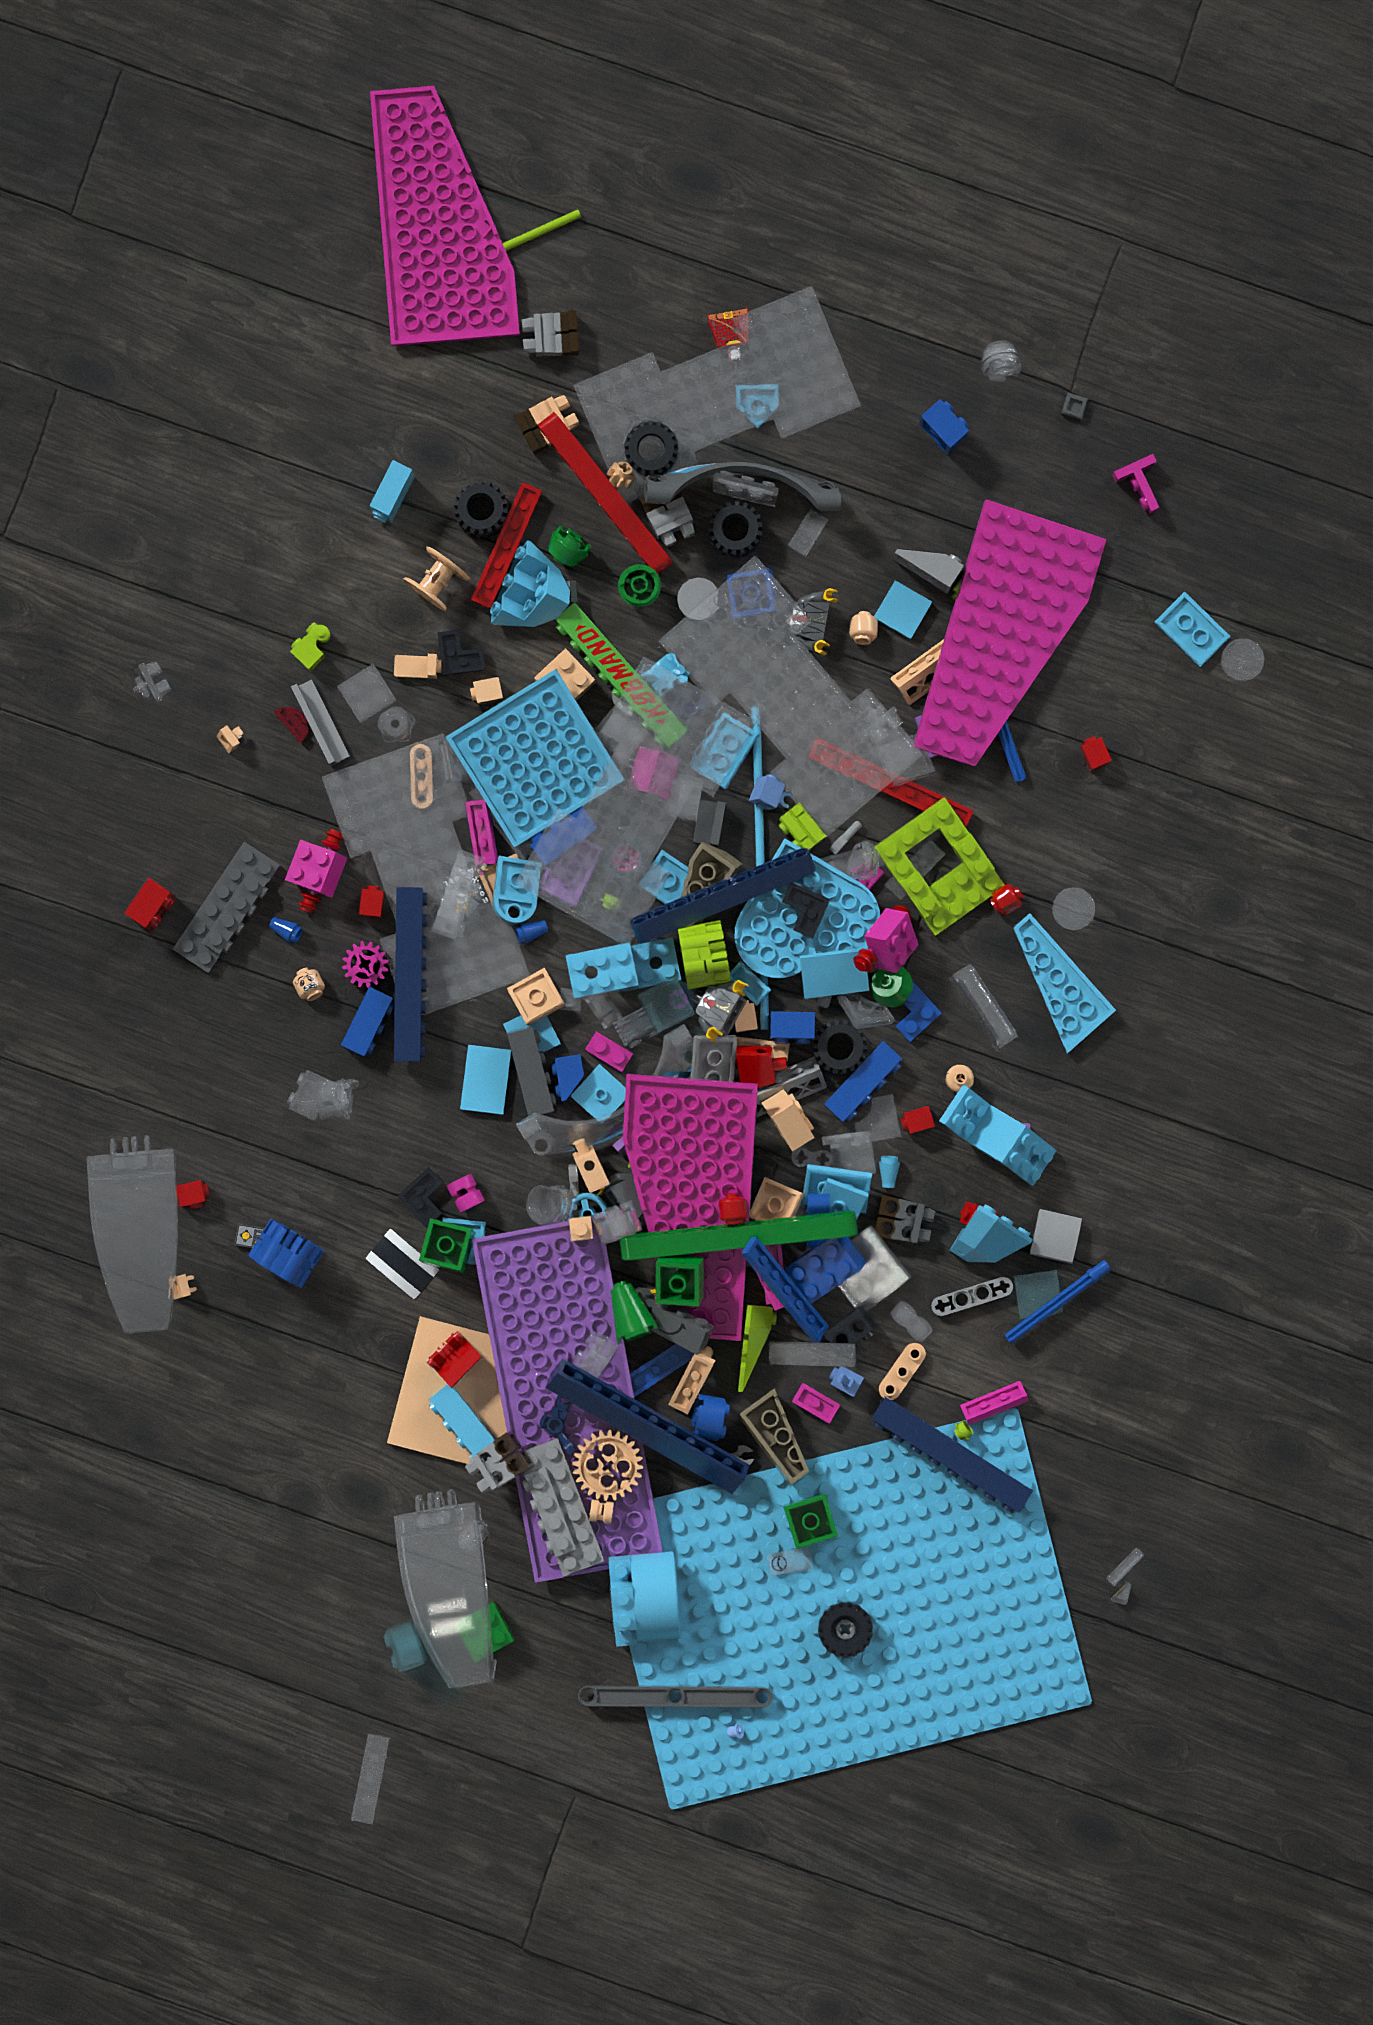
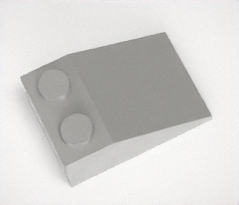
M897 549L893 558L894 561L947 594L964 566L961 564L962 561L952 554L948 556L941 553Z

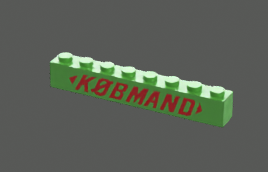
M575 602L555 619L558 624L556 629L563 637L567 634L572 640L570 645L577 653L580 650L586 656L584 661L590 668L594 666L600 672L598 676L605 684L609 682L614 687L612 690L613 694L619 700L624 699L628 703L626 706L628 711L633 716L638 715L642 719L640 724L648 733L652 731L656 735L654 740L662 749L664 747L668 750L672 749L688 735V730Z

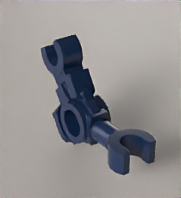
M558 1395L556 1398L557 1407H552L551 1417L546 1419L548 1416L547 1412L542 1416L540 1429L546 1428L550 1434L557 1436L569 1455L576 1449L564 1432V1422L568 1414L566 1408L570 1407L572 1403L562 1404L561 1397Z

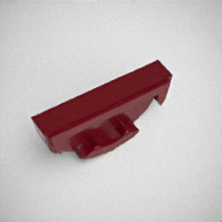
M281 707L273 711L302 745L307 739L309 732L308 721L304 714L298 709L291 707Z

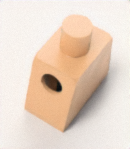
M584 1138L573 1142V1147L576 1151L573 1153V1157L589 1192L592 1193L609 1185L610 1183L593 1146H587Z

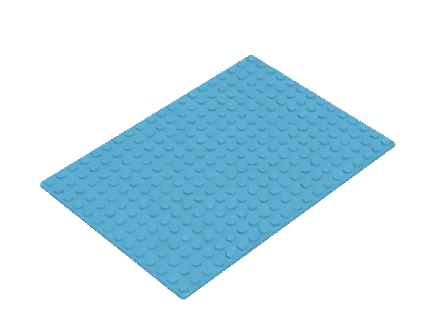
M1016 1408L1008 1409L969 1425L974 1432L969 1441L965 1439L960 1440L954 1432L956 1429L955 1424L961 1421L936 1427V1429L1032 1489L1033 1492L1020 1513L1014 1511L1012 1514L1002 1507L1003 1502L997 1498L993 1502L983 1495L985 1493L983 1489L979 1487L976 1490L965 1484L967 1479L961 1475L958 1478L946 1472L948 1467L942 1463L938 1467L928 1460L930 1457L928 1454L922 1452L920 1455L910 1449L912 1444L906 1440L901 1443L894 1438L805 1460L809 1473L792 1487L789 1486L777 1468H772L746 1475L745 1480L733 1494L712 1483L653 1498L662 1551L674 1552L681 1637L640 1641L638 1645H629L639 1686L767 1687L772 1693V1702L767 1707L644 1706L668 1804L671 1809L1091 1704L1092 1700L1019 1411ZM825 1493L838 1536L796 1549L783 1505ZM782 1557H784V1558L786 1559V1561H787V1566H786L785 1569H784V1567H785V1565H786V1562H785V1560H784ZM632 1572L629 1573V1575H628V1580H631V1581H632ZM840 1601H849L860 1605L868 1613L873 1625V1636L869 1646L862 1653L860 1652L854 1657L843 1658L842 1656H835L826 1650L819 1638L818 1625L820 1617L825 1609L827 1610L830 1605ZM844 1624L840 1625L842 1629L840 1631L841 1634H849L851 1632L849 1630L850 1624L846 1626ZM678 1690L670 1692L669 1699L672 1702L681 1700L682 1695ZM760 1691L757 1693L756 1699L760 1703H765L768 1701L769 1695L766 1691ZM740 1723L744 1729L743 1738H730L727 1734V1729Z

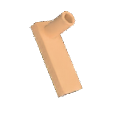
M706 1346L698 1355L694 1353L668 1405L686 1414L689 1413L714 1365L715 1360L712 1359V1348Z

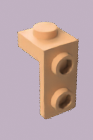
M428 654V656L396 655L394 676L437 679V673H441L442 661L438 660L437 654Z

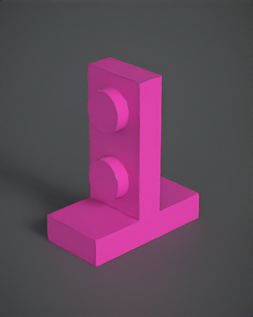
M1153 454L1114 471L1112 474L1115 483L1130 476L1132 477L1130 480L1135 492H1139L1141 499H1139L1144 511H1148L1149 515L1156 512L1159 506L1142 471L1156 464L1157 461Z

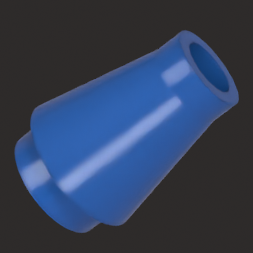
M274 917L269 925L270 929L288 943H296L303 932V928L298 923L282 920Z
M545 920L520 923L518 927H515V933L520 944L524 942L527 944L548 932Z

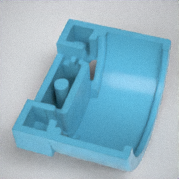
M674 1552L609 1557L616 1647L638 1645L640 1641L680 1638L681 1628ZM631 1572H632V1581H631V1580H628V1575H629V1573H631Z

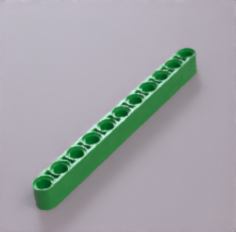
M842 1211L749 1221L741 1224H721L621 1236L619 1239L622 1259L635 1260L745 1248L752 1237H758L762 1244L766 1246L857 1235L858 1230L855 1211Z

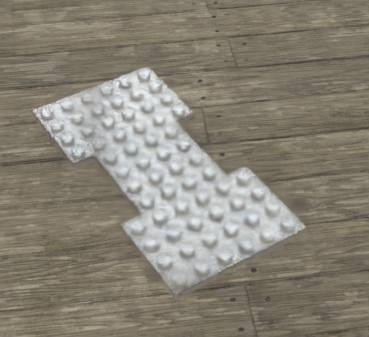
M809 286L733 318L732 320L740 339L674 367L660 371L655 356L651 352L574 384L573 386L607 469L609 470L614 462H627L624 452L627 435L634 426L639 425L641 422L659 421L667 425L674 432L678 441V457L673 467L667 470L669 472L699 465L694 452L768 421H774L780 438L783 439L861 407L813 287ZM647 436L639 444V454L647 461H656L664 453V444L656 436ZM634 469L632 474L635 475V478L628 488L625 486L623 488H616L626 503L643 496L646 478L648 477L637 473Z
M754 556L665 634L659 642L669 654H675L678 663L685 666V669L690 672L689 678L713 706H716L730 693L786 758L770 773L776 776L779 782L785 784L784 790L788 792L796 804L800 803L826 837H828L924 753L869 688L864 690L853 701L846 696L796 637L812 621L757 556Z
M643 657L601 730V733L619 743L577 818L559 808L556 809L516 879L515 884L621 944L630 943L635 935L630 925L631 919L649 911L670 874L668 870L652 862L694 787L714 797L756 721Z
M444 733L322 776L343 838H345L344 842L350 858L368 852L372 853L395 920L397 887H422L424 892H428V905H424V914H427L428 922L427 927H423V936H427V949H423V957H427V970H423V979H426L427 987L426 992H422V1001H426V1014L530 977L512 924L501 920L497 916L493 908V899L481 903L453 822L468 817L465 804L468 800ZM396 933L379 939L383 951L386 952V960H389L388 965L394 982Z

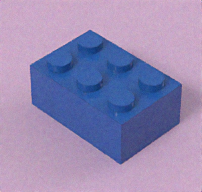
M848 1237L823 1239L791 1261L784 1270L812 1304L859 1272L867 1262Z

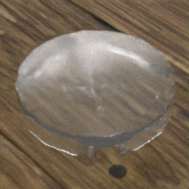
M1240 638L1233 640L1222 652V669L1231 679L1241 682L1252 680L1263 668V651L1257 643L1250 639Z
M1067 888L1060 892L1053 901V918L1058 925L1072 931L1083 929L1094 918V900L1088 892L1081 888Z

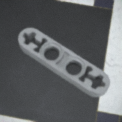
M999 1277L938 1296L932 1301L931 1309L936 1315H948L1008 1296L1013 1290V1284L1010 1279ZM1002 1280L1004 1283L1009 1284L1005 1293L1002 1290L995 1291L997 1296L992 1297V1289L989 1284L993 1283V1287H997ZM985 1287L988 1290L989 1294L986 1299L981 1300L976 1296L978 1288ZM960 1293L968 1297V1302L964 1306H959L955 1300L956 1296ZM952 1296V1303L955 1309L951 1310V1305L944 1307V1312L935 1309V1306L938 1305V1300L946 1303L949 1302L947 1297Z

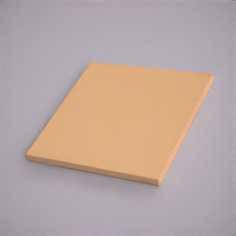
M420 1316L387 1443L468 1464L471 1461L469 1456L472 1453L467 1447L463 1449L456 1441V1438H458L457 1434L453 1430L449 1432L442 1423L445 1420L440 1413L436 1415L429 1407L431 1403L429 1399L445 1387L447 1383L434 1368L427 1364V1361L429 1360L428 1357L435 1351L440 1352L437 1348L440 1347L442 1349L444 1347L442 1345L443 1342L447 1344L445 1341L451 1336V1333L458 1331L465 1337L482 1358L454 1387L494 1438L498 1439L507 1432L490 1336L487 1333Z

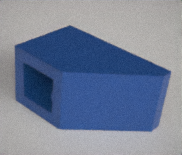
M581 1054L555 1058V1063L551 1064L553 1076H558L559 1082L558 1085H555L557 1098L561 1097L562 1102L568 1100L584 1077Z

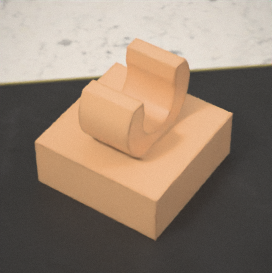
M225 726L216 737L227 752L231 753L238 747L240 743L238 739L244 733L239 726L232 731L228 726Z
M186 1274L169 1278L174 1299L189 1296L191 1292L197 1290L196 1287L190 1288L188 1286V1281L194 1279V1276L186 1277Z

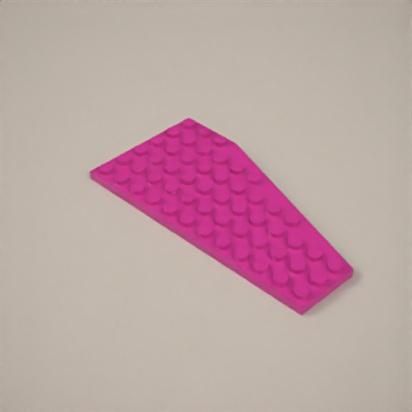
M426 86L370 91L391 346L520 336L513 266L435 87Z
M987 499L984 501L914 741V748L963 764L976 766L1089 601L1106 539Z
M635 1074L626 1075L623 1143L628 1155L648 1232L725 1224V1221H721L719 1218L718 1202L725 1198V1194L738 1193L739 1197L746 1199L748 1216L743 1222H749L758 1084ZM744 1248L681 1254L704 1257V1298L699 1307L675 1306L685 1308L690 1314L704 1318L709 1324L713 1325L714 1328L710 1335L711 1339L741 1341L747 1261L741 1254Z

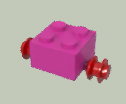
M330 829L329 832L325 831L328 837L326 840H321L325 848L300 840L285 878L286 881L308 889V892L301 893V896L304 898L303 902H298L297 904L301 905L300 910L312 914L313 910L318 911L315 908V904L321 902V900L316 896L317 893L330 898L333 897L347 861V857L333 851L341 849L339 842L340 840H345V838L341 837L343 833L334 829Z
M896 905L893 909L886 908L864 935L868 949H860L858 955L853 958L855 967L859 971L870 972L872 966H874L875 969L897 973L917 948L918 941L912 927V917L906 907Z

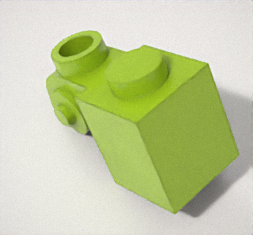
M315 622L307 628L306 632L308 634L303 639L298 638L291 645L293 649L290 651L310 672L325 658V655L317 648V643H325L330 639L328 628L324 625H317Z

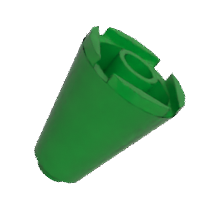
M625 1281L613 1285L614 1289L610 1293L617 1343L622 1344L621 1339L624 1338L629 1342L651 1334L650 1329L653 1327L657 1331L659 1329L657 1323L631 1283L626 1284Z

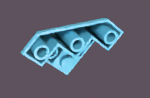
M527 541L523 547L520 546L515 553V559L503 580V586L491 607V623L505 626L536 627L558 618L569 605L570 589L561 571L530 541Z
M985 1204L984 1207H977L966 1228H962L949 1251L967 1262H997L1030 1244L1033 1239L1029 1237L1031 1233L1021 1227L1016 1229L1012 1226L1013 1221L1004 1216L998 1217L995 1215L996 1210Z

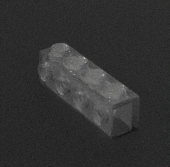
M459 849L431 932L456 941L458 936H463L466 925L463 924L465 916H470L473 904H470L472 895L476 896L480 884L477 883L479 875H484L487 863H484V857Z

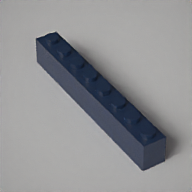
M397 887L394 1061L421 1062V1057H425L426 1046L422 1044V1035H426V1022H422V1014H426V1001H422V992H426L427 981L423 979V970H427V957H423V949H427V936H423V927H427L428 922L427 914H424V905H428V892H424L422 887Z
M884 1396L871 1417L874 1420V1426L882 1431L887 1428L893 1432L891 1437L901 1443L906 1440L912 1444L910 1449L920 1455L922 1452L930 1456L929 1461L938 1467L942 1463L948 1467L946 1472L958 1478L961 1475L967 1479L965 1484L975 1490L977 1487L985 1491L984 1496L993 1502L997 1498L1003 1502L1002 1507L1012 1514L1014 1511L1020 1513L1033 1492L1032 1489L886 1396Z

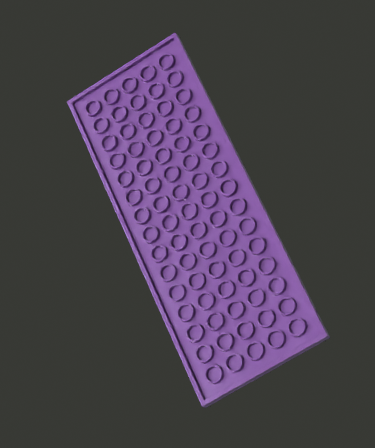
M600 1215L591 1216L593 1239L571 1241L569 1221L472 1239L507 1432L513 1431L522 1445V1448L518 1451L527 1450L558 1438L550 1434L546 1428L540 1429V1420L546 1412L548 1413L546 1419L551 1417L552 1407H557L558 1405L556 1402L558 1395L546 1389L550 1373L562 1358L634 1399L624 1340L621 1339L622 1344H618L616 1340L610 1293L614 1287ZM562 1397L560 1399L562 1404H567L569 1402ZM572 1404L566 1408L568 1414L564 1422V1432L576 1450L568 1455L562 1444L561 1447L588 1518L590 1517L592 1499L599 1500L600 1503L608 1501L614 1502L611 1524L604 1523L602 1520L590 1521L604 1561L564 1577L609 1569V1557L662 1553L643 1443L629 1435L626 1441L629 1443L634 1440L635 1443L632 1448L640 1449L636 1456L643 1457L642 1460L637 1462V1464L643 1465V1469L637 1470L642 1477L634 1478L638 1485H630L632 1492L625 1489V1497L617 1493L616 1500L612 1498V1495H609L607 1501H605L602 1494L596 1499V1492L588 1495V1487L583 1490L581 1489L584 1482H576L580 1474H573V1471L578 1469V1466L572 1463L573 1461H579V1458L575 1457L574 1453H581L578 1445H586L584 1438L591 1441V1433L599 1437L600 1430L603 1431L604 1435H607L608 1430L611 1429L612 1435L615 1436L617 1431L620 1430ZM620 1431V1438H623L626 1434ZM596 1441L594 1449L586 1451L594 1454V1458L586 1462L588 1469L595 1470L599 1466L597 1461L599 1457L604 1463L603 1469L609 1468L614 1474L613 1477L604 1475L601 1478V1483L604 1486H610L613 1480L616 1479L618 1488H620L623 1480L630 1479L622 1476V1472L627 1471L630 1467L627 1461L621 1460L618 1462L617 1468L619 1472L617 1473L612 1468L613 1461L607 1462L602 1457V1453L612 1455L615 1452V1447L612 1444L604 1445L602 1451H600ZM522 1473L516 1477L535 1583L563 1578L555 1554H550L546 1546V1541L549 1539L547 1533H542L538 1521L541 1520L539 1512L534 1513L530 1500H533L531 1491L526 1492L522 1480L526 1478L525 1474Z

